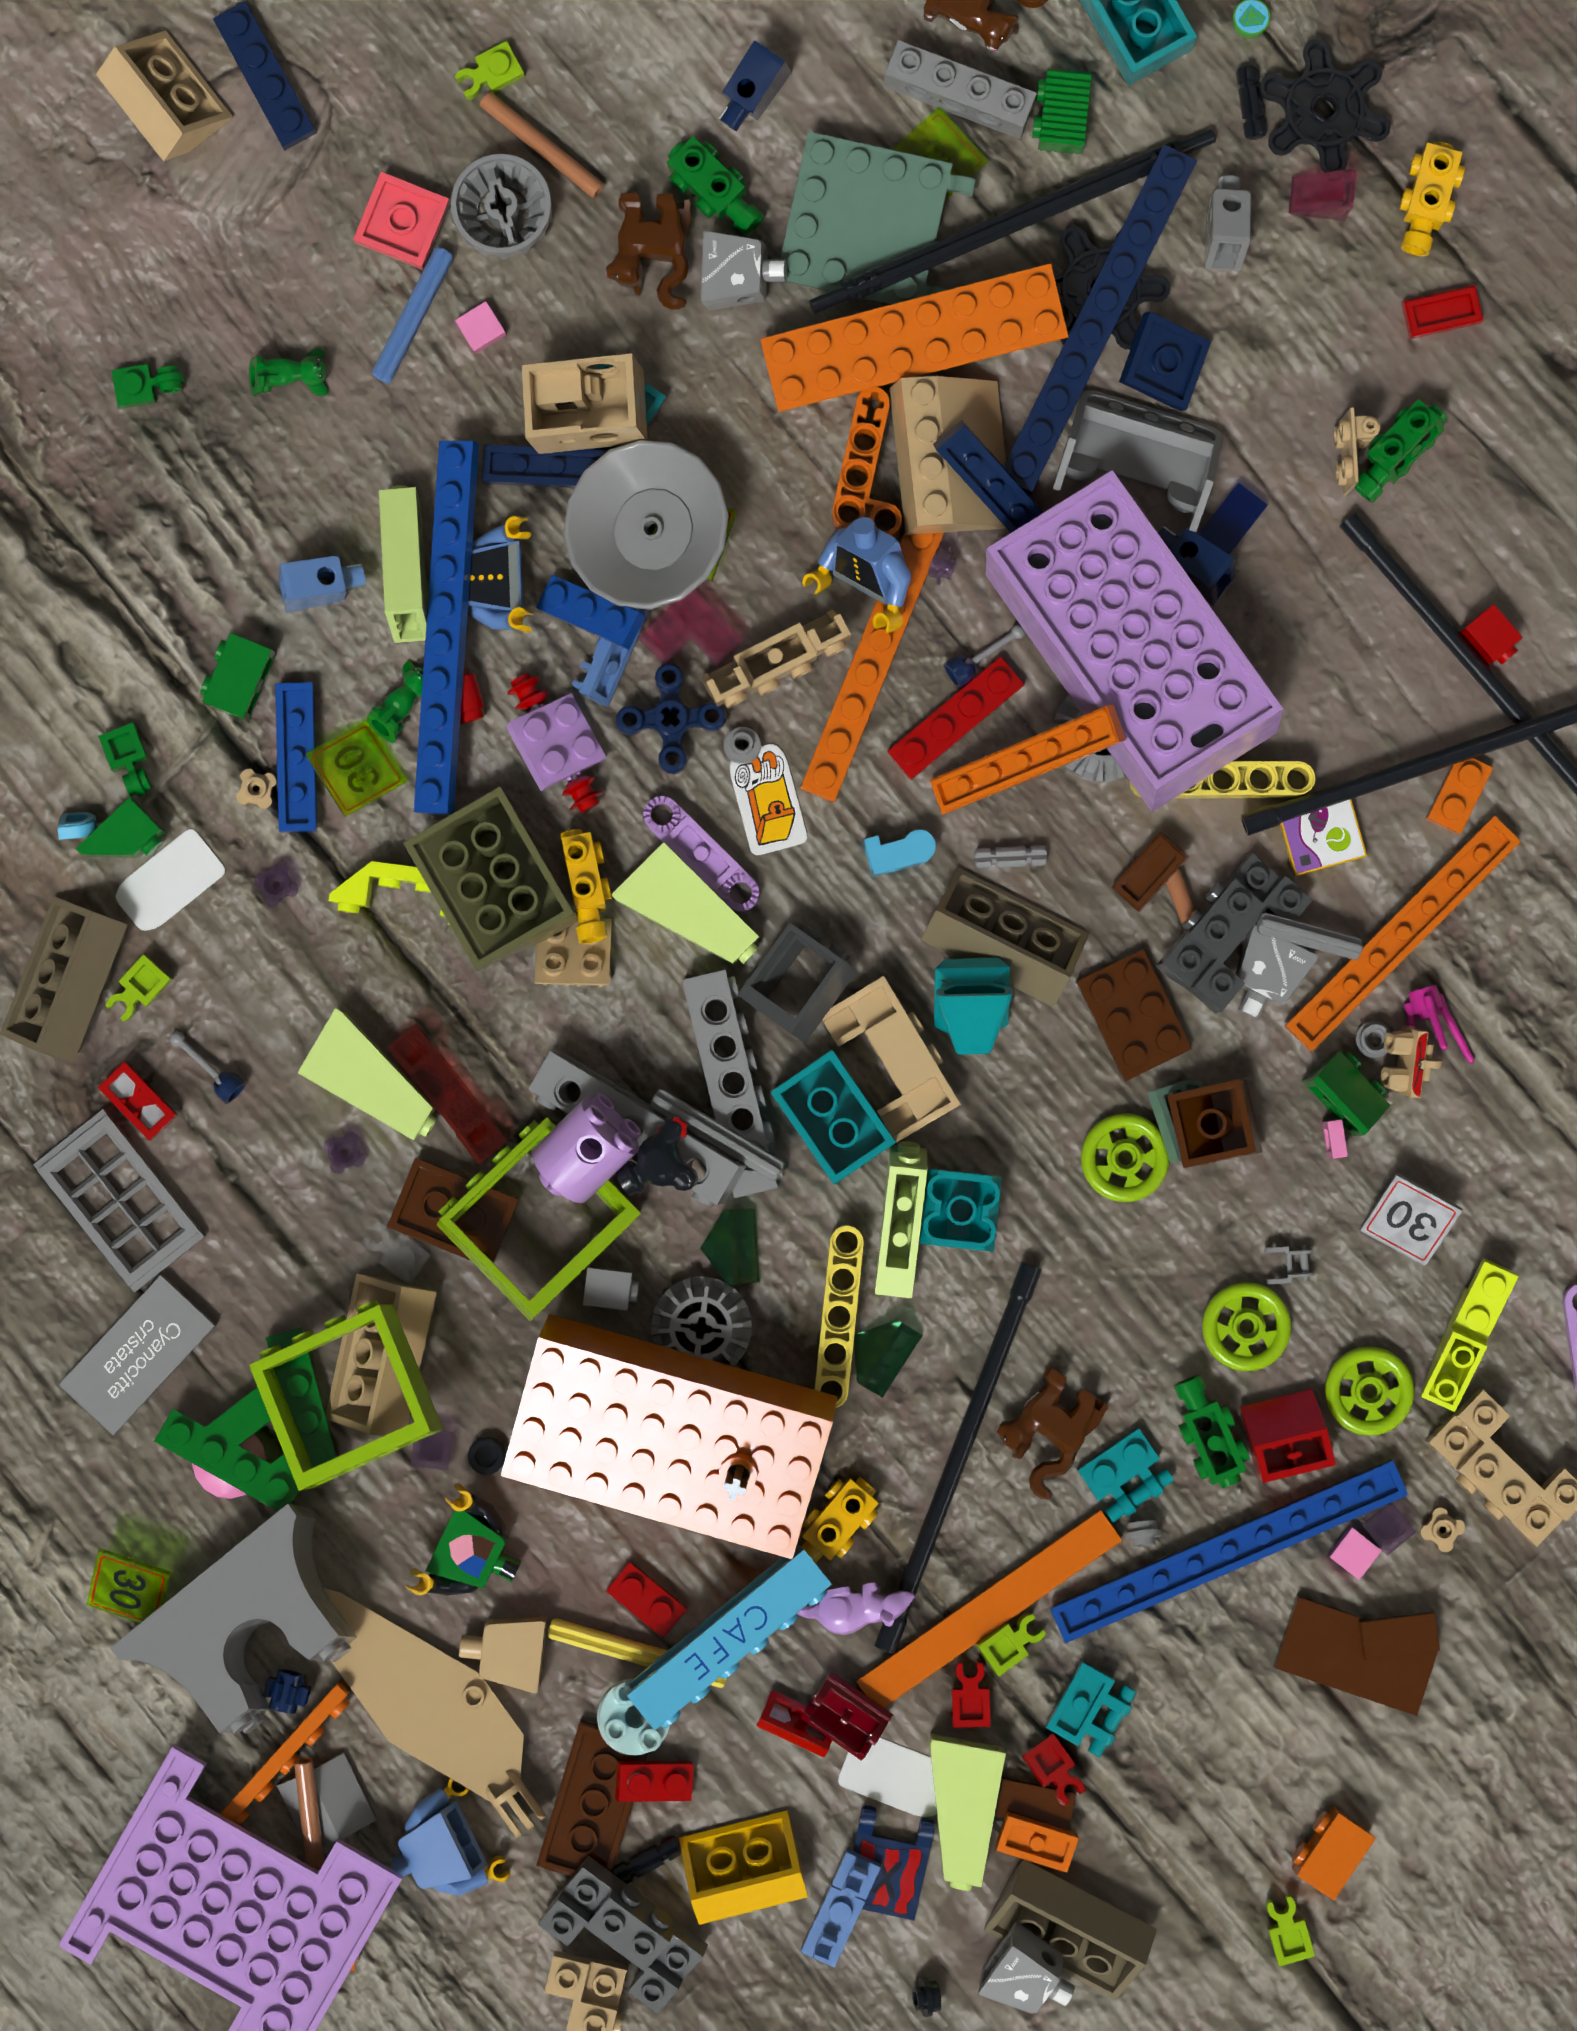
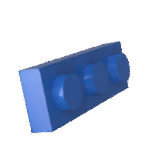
M554 575L551 576L536 606L538 610L628 650L645 618L643 614L626 606H617L594 592Z

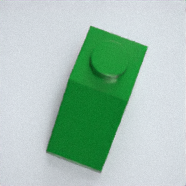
M129 797L76 850L86 857L140 858L143 854L148 857L163 844L161 837L166 831L136 800Z

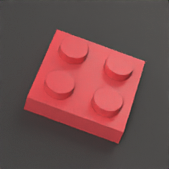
M380 172L353 238L354 243L423 270L451 203L450 199Z

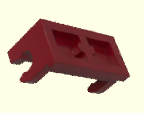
M831 1672L816 1689L800 1718L862 1761L871 1746H875L893 1714Z

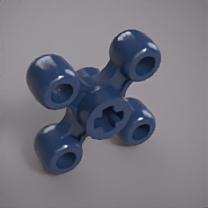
M666 663L658 667L655 672V683L661 692L659 704L651 710H641L631 705L625 706L618 711L615 721L619 731L628 736L637 735L647 729L658 732L663 739V747L658 756L659 766L667 774L675 775L681 773L688 762L687 754L681 744L683 734L688 729L694 727L702 728L707 732L719 731L724 727L727 715L722 705L717 707L715 702L705 703L698 708H688L683 705L679 697L680 689L684 683L683 671L676 664ZM666 673H673L676 675V680L671 684H666L663 681V676ZM674 710L679 712L677 716L679 724L676 727L672 724L668 727L664 726L665 719L663 714L666 711H669L671 714ZM708 712H716L719 715L718 720L714 723L707 722L705 716ZM628 715L636 716V724L626 726L624 724L625 717ZM677 754L680 757L678 764L673 766L667 764L666 758L668 755Z

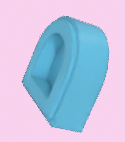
M88 812L61 814L57 827L59 840L89 836L97 828V820L95 815Z

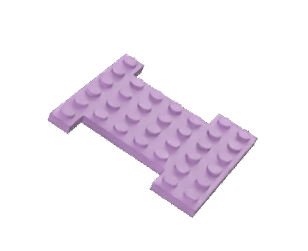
M174 1744L58 1946L91 1965L111 1932L240 2006L241 2009L228 2031H316L400 1884L403 1875L340 1839H337L320 1871L293 1857L189 1797L207 1763Z

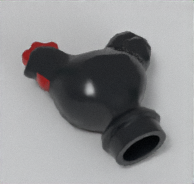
M674 1117L673 1120L666 1118L665 1125L659 1127L655 1135L644 1140L639 1146L637 1163L628 1161L617 1171L618 1180L628 1195L631 1196L637 1192L643 1193L647 1182L661 1187L674 1186L676 1190L687 1191L696 1186L698 1180L696 1170L682 1161L677 1147L679 1140L688 1135V1124L683 1122L680 1117Z

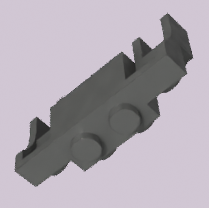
M1254 853L1245 856L1223 884L1219 881L1209 890L1205 896L1208 903L1201 911L1196 909L1187 917L1182 924L1185 931L1156 965L1168 978L1191 992L1215 1014L1222 1012L1245 984L1223 963L1256 924L1262 913H1269L1296 921L1312 901L1286 875L1279 877Z
M587 1856L577 1868L564 1888L543 1912L538 1922L540 1927L567 1947L585 1927L639 1967L641 1970L633 1978L628 1992L657 2014L679 1990L682 1981L703 1958L708 1946L707 1943L674 1920L665 1909L654 1905L642 1896L638 1889L627 1885L590 1856Z

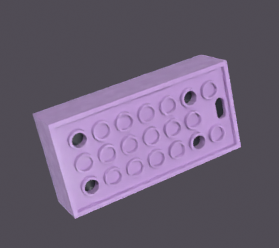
M1113 470L986 548L987 578L1083 715L1114 704L1126 740L1107 749L1151 812L1277 733L1284 710Z

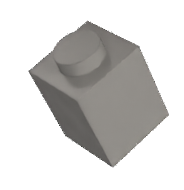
M589 1266L586 1274L583 1305L628 1310L630 1302L637 1303L639 1281L633 1280V1272Z

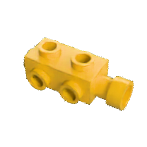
M1426 143L1422 153H1415L1413 156L1409 175L1415 176L1412 189L1405 188L1399 210L1406 211L1403 221L1411 223L1409 231L1404 233L1401 249L1408 254L1428 256L1433 243V238L1431 237L1432 229L1439 231L1444 222L1450 223L1456 204V201L1450 200L1453 187H1460L1465 166L1459 165L1463 152L1454 150V147L1448 143ZM1434 163L1445 165L1446 169H1437ZM1425 197H1435L1437 203L1430 205L1425 201Z
M581 829L565 831L560 836L579 924L576 927L578 943L589 944L599 942L608 938L605 922L600 920L599 913L606 911L605 900L611 899L608 878H600L597 866L604 863L600 841L593 843L591 832L583 833ZM580 856L578 859H573L572 857ZM583 891L588 892L586 895H580L579 893Z
M850 1477L845 1482L838 1478L824 1495L829 1499L820 1511L814 1507L806 1515L802 1525L805 1529L801 1533L806 1541L801 1547L815 1564L823 1555L830 1561L835 1555L839 1558L843 1557L855 1542L851 1538L859 1526L866 1529L879 1512L875 1507L879 1502L872 1497L877 1491L861 1477L856 1482ZM849 1499H857L860 1506L856 1512L846 1510V1502ZM830 1527L835 1530L836 1534L833 1540L825 1541L822 1539L821 1533L825 1528Z

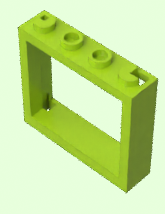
M548 1117L540 1124L534 1120L519 1134L523 1140L513 1150L507 1145L494 1157L492 1161L496 1166L487 1175L480 1171L465 1185L469 1192L459 1201L452 1197L438 1211L443 1217L439 1219L437 1226L530 1322L641 1214L608 1180L596 1194L617 1216L531 1300L464 1234L455 1222L556 1127Z
M377 1300L366 1303L356 1309L358 1315L347 1320L345 1315L331 1319L324 1323L325 1330L314 1334L312 1330L301 1333L291 1338L293 1345L281 1349L280 1345L266 1349L259 1353L260 1360L249 1364L299 1491L315 1488L444 1430L393 1304L378 1305ZM375 1322L414 1423L313 1468L273 1368Z

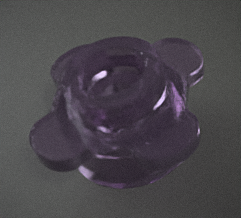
M949 547L948 551L937 548L931 561L927 575L935 578L936 584L939 586L943 578L950 580L955 569L957 559L952 557L953 547Z
M277 863L272 870L259 873L255 877V885L265 895L264 902L271 907L277 906L283 898L287 896L294 897L298 893V885L291 881L288 875L289 868L283 863ZM278 881L280 883L279 888H274L273 883Z
M347 1132L342 1138L336 1140L329 1138L324 1142L323 1149L328 1153L331 1161L330 1169L334 1173L340 1174L344 1172L345 1168L351 1166L361 1167L365 1163L366 1157L365 1154L360 1152L358 1146L359 1136L355 1132ZM343 1149L348 1151L347 1156H342L341 1151Z

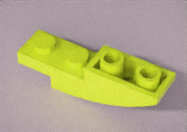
M1485 1258L1482 1259L1469 1287H1465L1440 1341L1420 1394L1422 1398L1453 1412L1456 1411L1488 1347L1486 1342L1519 1277L1516 1272Z

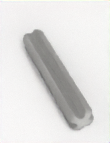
M1262 913L1257 921V932L1261 935L1356 960L1363 950L1362 940L1359 938L1280 916Z

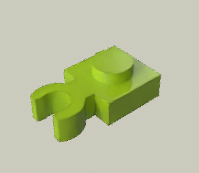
M507 40L474 57L478 68L474 70L464 68L454 75L457 83H461L466 79L474 82L470 89L463 92L466 100L475 99L481 93L482 87L488 85L492 93H496L525 77Z
M143 954L118 981L126 988L122 994L112 995L107 1000L105 1006L112 1009L116 1003L123 1001L127 1009L120 1019L123 1022H127L134 1017L136 1004L139 1001L145 1007H149L173 979L147 955Z
M1029 1612L1021 1615L1017 1620L1016 1628L1013 1630L1009 1624L1004 1623L975 1644L995 1675L1000 1677L1029 1655L1023 1645L1027 1642H1039L1045 1637L1046 1632L1041 1628L1032 1634H1028L1027 1625L1035 1619L1032 1613Z
M1289 1893L1285 1894L1287 1906L1283 1911H1276L1271 1899H1267L1265 1903L1267 1912L1277 1922L1275 1925L1268 1926L1267 1930L1279 1967L1315 1957L1304 1918L1293 1919L1296 1904Z

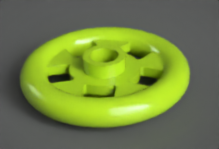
M1131 1113L1114 1114L1099 1121L1088 1132L1081 1149V1166L1090 1186L1103 1197L1117 1202H1134L1151 1195L1164 1181L1170 1163L1159 1128L1150 1120ZM1125 1128L1127 1139H1121L1112 1143L1109 1132ZM1143 1135L1149 1139L1153 1146V1149L1143 1154L1141 1147L1135 1142ZM1097 1149L1108 1150L1106 1155L1108 1165H1096ZM1124 1150L1128 1151L1132 1157L1127 1165H1122L1118 1161L1119 1153ZM1143 1162L1153 1168L1150 1175L1144 1181L1135 1176V1173L1141 1169ZM1112 1172L1127 1177L1124 1187H1118L1108 1182Z
M1253 1282L1235 1283L1220 1290L1208 1303L1202 1321L1203 1338L1210 1353L1226 1367L1238 1371L1260 1370L1274 1363L1285 1351L1291 1336L1290 1314L1280 1296L1270 1288ZM1242 1297L1258 1299L1257 1310L1241 1308ZM1224 1307L1234 1312L1230 1316L1227 1326L1217 1322L1220 1312ZM1274 1314L1276 1330L1265 1331L1264 1315ZM1245 1319H1249L1253 1324V1328L1249 1333H1242L1240 1330V1323ZM1228 1334H1230L1235 1342L1239 1343V1347L1233 1353L1221 1342ZM1263 1339L1267 1349L1253 1356L1249 1345H1253Z
M1359 1347L1342 1355L1331 1367L1325 1384V1398L1330 1413L1342 1427L1359 1435L1376 1436L1393 1430L1406 1418L1413 1404L1414 1383L1409 1369L1394 1353L1380 1347ZM1373 1361V1373L1365 1372L1360 1375L1358 1374V1363ZM1392 1371L1399 1385L1389 1390L1382 1375ZM1342 1379L1353 1381L1350 1389L1351 1396L1340 1395ZM1367 1384H1372L1375 1387V1393L1370 1398H1366L1362 1392L1363 1387ZM1389 1398L1396 1406L1384 1417L1377 1408L1381 1407ZM1354 1404L1368 1410L1364 1420L1350 1414Z

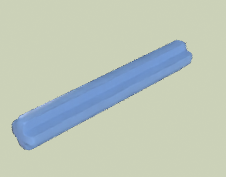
M436 247L432 252L372 370V375L383 383L389 384L392 381L453 261L452 254L444 248Z

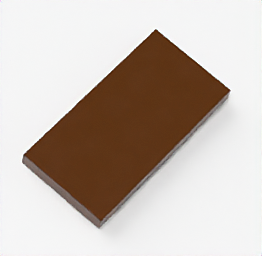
M1296 1595L1273 1665L1275 1669L1415 1716L1418 1715L1438 1651L1365 1660L1363 1658L1359 1621L1368 1619Z
M580 1720L536 1866L572 1877L586 1857L590 1856L610 1872L613 1870L633 1802H618L615 1798L617 1761H646L648 1753L627 1755L617 1752L604 1741L597 1724Z

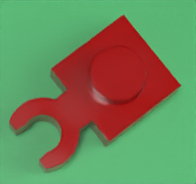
M957 1661L955 1672L957 1678L962 1683V1687L951 1688L953 1728L991 1727L989 1687H978V1683L984 1676V1666L981 1661L976 1662L977 1671L972 1676H967L963 1673L962 1661Z
M1054 1734L1021 1756L1043 1788L1053 1782L1056 1787L1055 1796L1060 1804L1065 1806L1070 1802L1064 1793L1067 1785L1075 1787L1079 1794L1086 1791L1083 1782L1076 1777L1070 1776L1067 1772L1075 1763Z

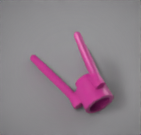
M1437 985L1408 993L1410 1003L1404 1004L1407 1026H1414L1416 1029L1415 1015L1417 1014L1419 1021L1430 1019L1440 1048L1446 1050L1448 1045L1438 1017L1442 1014L1469 1064L1474 1063V1057L1446 1005L1444 995H1439Z

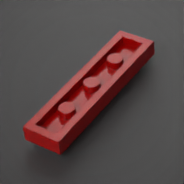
M999 657L889 749L887 754L911 781L1024 687V683L1003 658Z

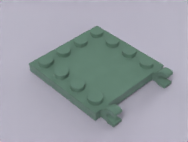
M808 131L780 259L787 260L788 276L786 282L829 292L841 287V282L936 242L947 191L972 197L976 179L951 175L953 163ZM926 270L861 299L892 305L949 289L926 285L929 270Z

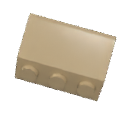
M166 30L114 46L96 74L163 161L189 153L227 124L233 117Z

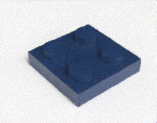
M1151 311L1145 312L1141 318L1119 382L1178 411H1185L1191 400L1211 341Z

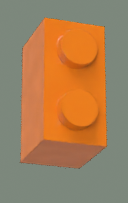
M1332 1806L1328 1813L1323 1811L1313 1825L1315 1833L1307 1844L1305 1842L1301 1843L1292 1857L1294 1864L1291 1868L1298 1877L1334 1901L1376 1838L1368 1829Z

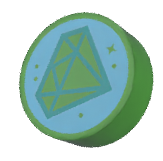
M1243 0L1236 6L1232 16L1234 30L1238 35L1247 39L1261 36L1266 31L1270 22L1269 9L1260 0Z

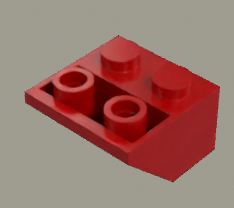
M1313 1389L1239 1406L1256 1476L1262 1483L1336 1465L1328 1430Z

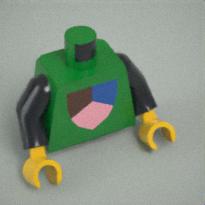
M459 1483L455 1484L454 1487L461 1493L460 1497L456 1500H451L448 1497L445 1498L447 1503L454 1509V1512L425 1570L430 1574L427 1575L417 1568L410 1571V1574L420 1577V1581L416 1586L406 1585V1588L416 1595H424L427 1592L447 1596L473 1593L479 1587L484 1588L492 1573L512 1582L520 1567V1561L502 1553L509 1537L505 1534V1524L493 1505L470 1494Z

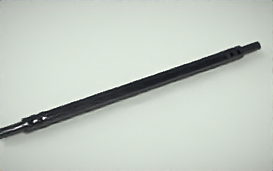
M1208 129L1180 142L1175 139L1163 145L1188 155L1215 143L1216 138L1213 131ZM1163 145L841 282V287L809 300L810 307L813 313L816 314L844 301L852 303L1149 175Z

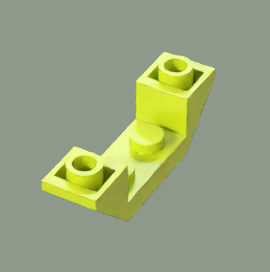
M371 861L329 893L328 901L338 904L337 910L343 912L359 913L360 907L370 908L374 879H379L378 886L400 889L401 882L416 884L415 891L431 893L417 867ZM440 908V916L446 918Z

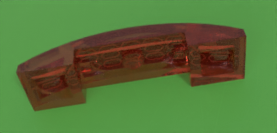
M417 1024L387 1047L457 1134V1138L478 1165L509 1142L469 1087Z

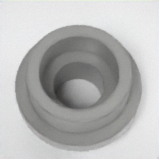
M738 727L731 730L724 740L726 756L737 764H748L754 761L761 750L759 736L755 731L747 727ZM738 740H747L749 742L748 748L745 750L737 749L735 744Z
M1379 1021L1364 1023L1359 1027L1355 1035L1357 1049L1361 1054L1369 1058L1384 1056L1387 1054L1384 1048L1385 1034L1391 1032L1387 1025ZM1372 1032L1376 1033L1380 1038L1379 1044L1375 1047L1370 1046L1367 1042V1037Z
M1155 1520L1127 1524L1128 1533L1124 1534L1126 1541H1133V1547L1155 1545V1538L1161 1537L1162 1531L1157 1529V1522Z

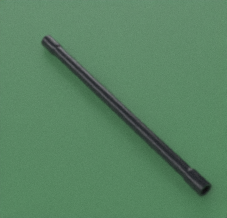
M1355 512L1339 527L1358 549L1371 559L1513 724L1532 719V715L1382 545L1378 536L1361 516ZM1547 733L1528 739L1577 796V767Z
M1577 703L1277 805H1268L1242 814L1241 821L1247 836L1276 827L1282 822L1577 723Z
M1024 1262L1020 1264L1010 1290L1009 1301L897 1592L908 1591L914 1595L917 1593L1025 1308L1032 1298L1042 1269ZM913 1601L905 1612L894 1620L892 1626H886L883 1622L874 1645L875 1647L892 1654L896 1653Z

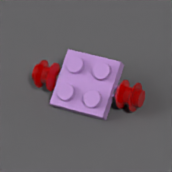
M530 673L523 674L510 682L512 689L507 692V695H516L519 702L515 707L516 710H529V713L510 721L506 728L540 791L567 780L569 783L565 786L562 796H571L574 803L570 807L571 811L578 808L580 813H584L600 804L598 797L603 794V791H594L591 784L595 777L581 776V772L603 762L607 757L572 693L544 705L543 702L546 699L548 690H539L536 683L539 681L540 676L531 677Z

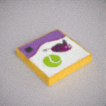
M1351 799L1280 824L1294 877L1367 857Z

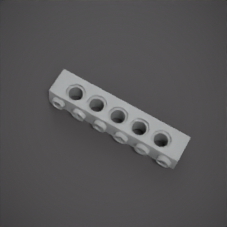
M726 970L684 979L682 983L715 1120L769 1152L768 1144L775 1141L770 1121L762 1122L759 1108L766 1106L761 1084L753 1086L750 1071L757 1070L752 1048L745 1050L741 1036L749 1033L744 1013L736 1014L733 999L740 998L738 996L739 992L735 976L727 978ZM714 1000L722 1001L727 1006L725 1018L717 1022L708 1019L705 1012L707 1005ZM723 1036L732 1038L736 1044L734 1054L728 1058L719 1057L714 1050L715 1042ZM732 1072L741 1074L745 1081L743 1090L737 1094H730L723 1087L724 1077ZM741 1108L749 1110L753 1115L752 1126L744 1131L736 1129L731 1120L733 1113ZM746 1166L733 1189L734 1198L778 1188L777 1181L770 1180L749 1166ZM782 1172L776 1180L783 1179Z
M552 1050L548 1053L529 1087L530 1091L538 1095L536 1101L551 1110H555L558 1107L568 1114L584 1098L594 1097L597 1093L604 1094L611 1100L614 1110L624 1120H637L641 1123L643 1134L637 1140L639 1146L644 1140L655 1135L658 1132V1128L665 1125L667 1118L652 1109L647 1102L562 1050ZM572 1081L580 1088V1097L576 1102L572 1101L567 1095V1087ZM687 1130L688 1135L681 1138L677 1144L682 1161L692 1167L693 1161L698 1158L706 1165L705 1176L702 1179L698 1178L696 1186L691 1189L694 1191L692 1196L697 1201L710 1207L713 1203L716 1205L726 1203L747 1165ZM637 1153L631 1158L636 1163Z

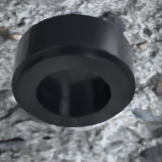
M490 1436L477 1439L468 1451L470 1466L477 1473L483 1475L497 1472L503 1466L506 1458L504 1445L498 1439Z

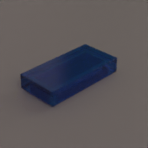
M1238 483L1199 535L1230 555L1268 505Z

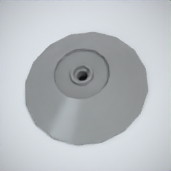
M638 440L608 450L583 472L567 502L563 534L571 565L590 591L617 606L651 610L684 599L708 579L725 548L729 514L720 482L700 457L673 442ZM656 523L658 525L657 532L654 535H649V526Z

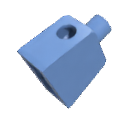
M339 556L282 563L279 566L278 580L285 613L344 601L346 589L366 585L362 564L341 567ZM328 578L332 581V584L324 585L318 579Z

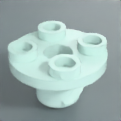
M630 1678L615 1683L605 1692L599 1703L597 1723L601 1736L612 1749L622 1754L642 1755L655 1751L660 1746L670 1726L666 1728L660 1726L656 1730L651 1727L622 1689L634 1679Z

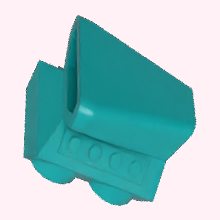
M999 958L944 959L935 968L934 1027L950 1035L956 1053L961 1055L990 1053L999 1031L1008 1026L1009 1005L1012 1000V988L1009 987L1010 966Z
M928 1169L922 1225L919 1236L920 1244L994 1252L1002 1177Z

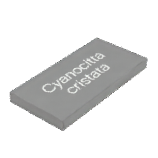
M160 1275L63 1379L59 1386L112 1435H115L217 1325L164 1275Z

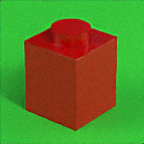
M1494 604L1459 632L1488 666L1496 660L1501 665L1518 651L1514 645L1523 638Z

